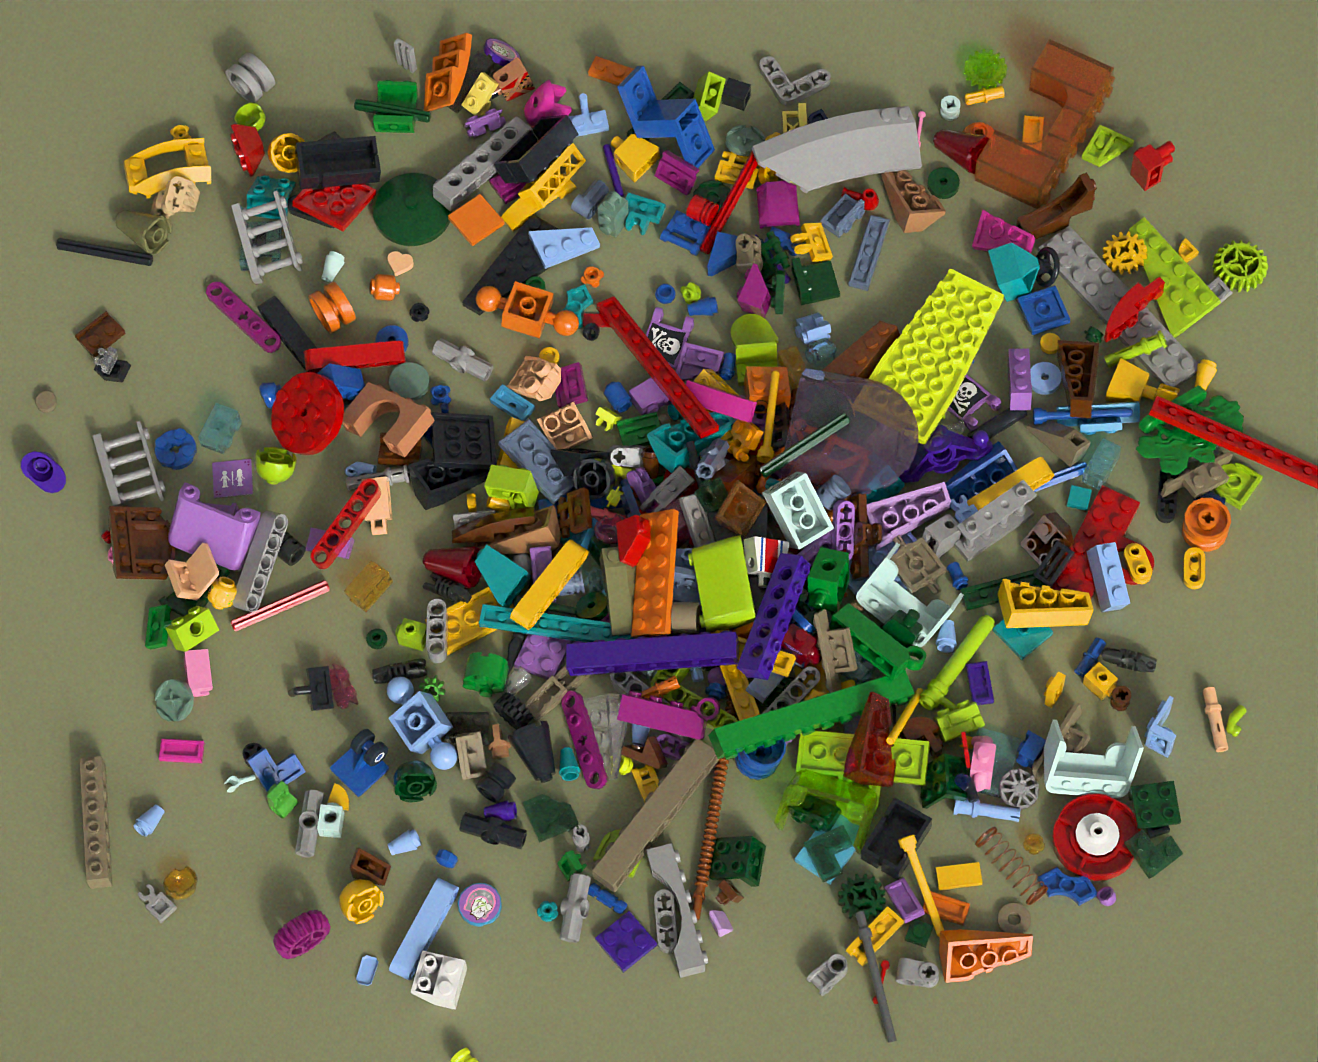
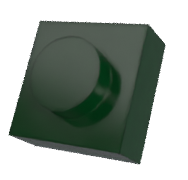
M916 919L912 920L905 941L926 948L933 925Z

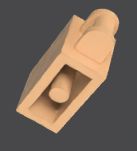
M366 478L373 479L378 483L381 488V496L365 517V521L371 522L372 535L388 534L387 520H393L389 478ZM368 487L366 494H372L375 491V487ZM376 521H382V526L376 527Z

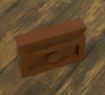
M106 311L77 333L75 338L95 358L126 333Z

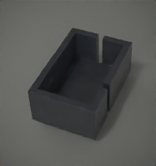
M894 797L885 811L884 817L880 819L861 849L860 859L877 869L879 865L882 866V872L899 880L910 860L907 852L900 848L898 840L914 834L917 841L915 851H917L931 829L932 818Z

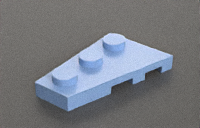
M592 227L529 231L528 233L545 269L600 248V243Z

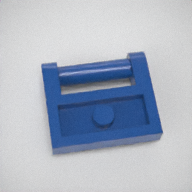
M676 210L666 229L662 231L660 240L664 242L669 241L689 250L691 254L697 256L711 225L702 224L687 217L685 213ZM674 232L676 234H679L685 238L694 241L695 243L693 244L691 242H688L682 238L673 235L672 233Z

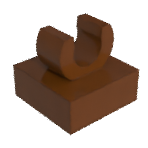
M724 879L718 884L722 892L715 899L721 905L725 906L730 900L739 903L744 898L730 881Z

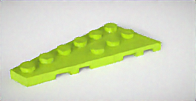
M1145 217L1128 229L1132 237L1138 234V240L1143 238L1144 245L1147 247V259H1143V268L1149 283L1158 277H1161L1165 282L1164 292L1157 299V303L1168 330L1174 338L1178 337L1221 304L1220 299Z

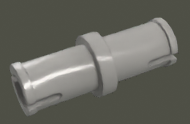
M578 825V829L575 826L573 829V843L578 852L584 853V849L586 851L589 849L590 836L584 825Z

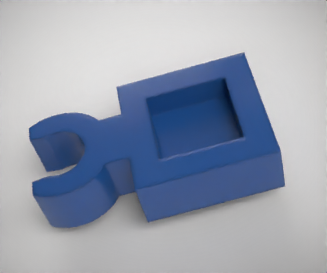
M772 226L770 231H773L775 236L779 237L783 251L785 249L791 256H797L792 247L799 244L791 242V234Z

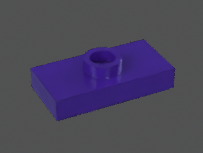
M987 661L966 664L972 702H976L977 705L994 703Z

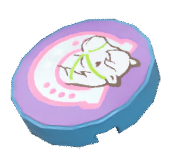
M472 884L466 887L460 894L458 900L459 912L463 920L470 925L481 927L491 924L500 915L502 909L501 897L498 891L489 884Z

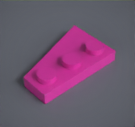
M982 209L972 247L975 250L988 251L1008 243H1013L1031 254L1035 237Z

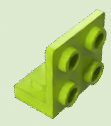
M763 341L756 344L742 343L736 345L738 386H744L746 366L778 367L777 342Z

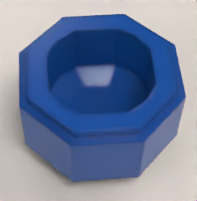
M440 849L435 857L436 861L446 868H454L458 861L456 855L445 849Z

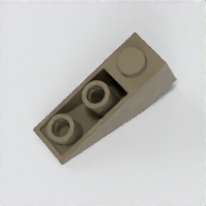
M1050 420L1036 425L1032 422L1026 426V429L1069 467L1084 458L1091 443L1076 429Z

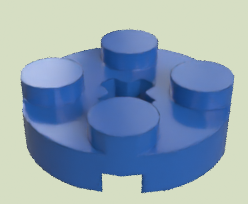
M182 428L167 431L155 441L157 460L162 466L170 467L172 470H180L189 466L193 462L195 453H197L194 438ZM174 446L181 447L179 448L178 453L170 451L173 449Z

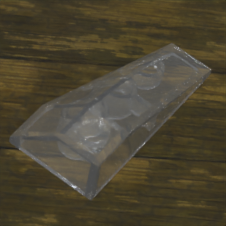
M607 693L583 699L604 762L603 766L607 773L606 776H608L607 781L618 779L622 756L621 751L624 746L628 722L617 720L622 694Z

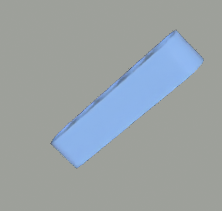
M440 878L435 881L391 962L390 972L409 981L413 978L418 968L422 950L427 951L458 894V886Z

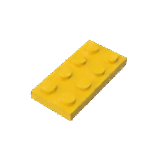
M489 587L471 595L472 598L468 603L460 601L447 608V656L498 630L479 627L483 604L502 607ZM437 628L434 629L432 632L439 633L442 631V629Z

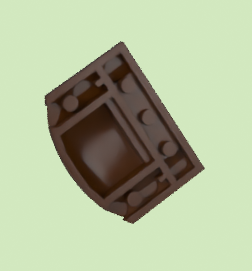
M109 506V531L113 554L112 567L116 579L166 580L169 576L165 564L168 560H175L176 548L170 545L168 541L170 523L168 520L165 521L160 515L162 513L160 508Z

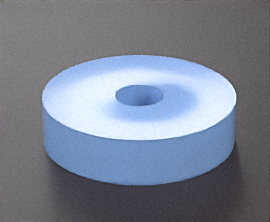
M1040 362L1030 369L1031 385L1034 392L1048 395L1054 393L1060 387L1061 372L1056 365L1049 362Z

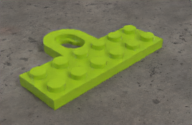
M815 731L806 736H803L801 733L796 773L838 777L837 807L841 809V814L849 820L863 822L872 818L879 808L882 781L925 785L930 742L897 738L894 744L890 745L886 742L887 737ZM855 780H865L869 785V792L864 797L863 803L856 806L851 802L849 787Z

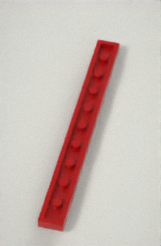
M615 296L596 303L599 313L699 438L702 439L718 432L719 425Z
M1156 396L1149 412L1150 416L1318 489V466L1164 398Z

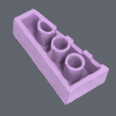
M945 482L867 504V524L880 523L882 525V541L874 546L875 551L893 542L894 537H897V535L903 536L948 510L951 499Z

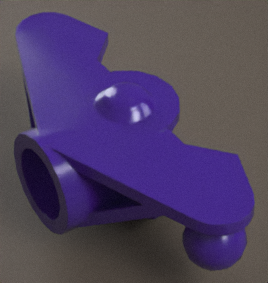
M938 424L926 444H918L909 461L904 458H899L895 461L894 470L903 483L918 482L925 473L932 470L940 474L954 470L958 466L959 461L963 459L978 461L992 451L993 444L989 440V435L983 430L976 431L973 434V439Z

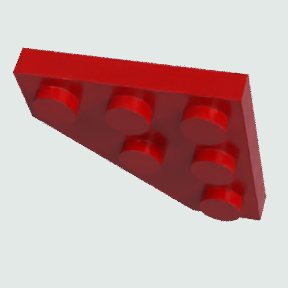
M366 184L332 186L312 190V188L303 189L293 200V207L344 231L375 197L376 189Z

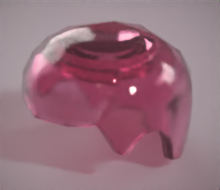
M616 514L614 518H608L605 515L595 524L594 533L597 539L605 544L618 543L616 523L625 518L619 514Z

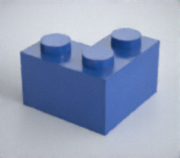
M329 363L317 373L330 378L338 388L343 399L354 400L365 387L361 369Z

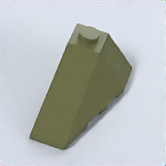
M618 547L602 548L599 560L612 637L631 635L636 566L632 567L620 562Z

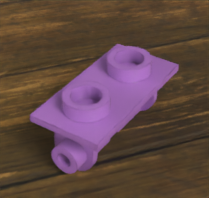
M496 108L485 112V116L480 118L477 115L468 118L464 128L469 127V130H467L469 138H476L487 133L485 125H488L490 132L502 128L506 123L504 116H499L502 113V109L498 111Z

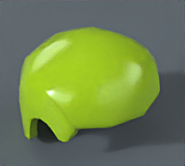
M250 102L238 109L234 119L238 125L256 127L257 131H259L264 126L266 117L264 111L257 103Z

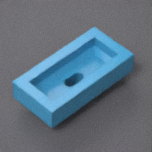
M503 384L490 398V403L511 417L526 421L535 410V405Z

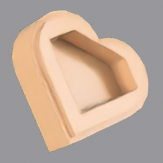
M394 251L388 255V263L395 276L409 271L414 266L413 258L409 254L402 255L400 252Z

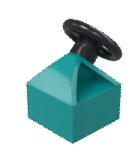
M1013 243L988 250L998 286L1007 302L1030 294L1035 280L1041 287H1050L1058 277L1060 269L1059 257L1057 252L1051 247L1042 248L1036 257ZM1050 254L1053 258L1054 268L1051 267ZM1045 273L1051 276L1048 281H1043L1041 278Z

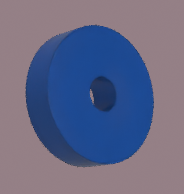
M390 325L382 328L377 333L376 343L390 340L403 341L404 351L407 350L409 345L408 336L401 327Z

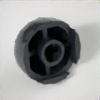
M592 457L585 459L578 468H575L573 475L575 488L577 490L583 487L588 489L589 498L592 500L606 496L615 486V470L603 458Z

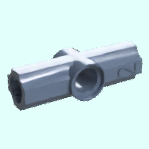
M720 438L715 439L709 447L700 452L701 460L696 469L698 477H702L705 480L712 478L717 470L725 466L724 458L730 447L727 441Z

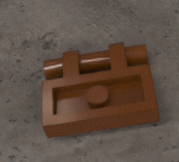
M584 487L567 493V502L565 497L558 499L557 513L560 515L559 529L562 538H569V531L577 534L593 528L589 490Z

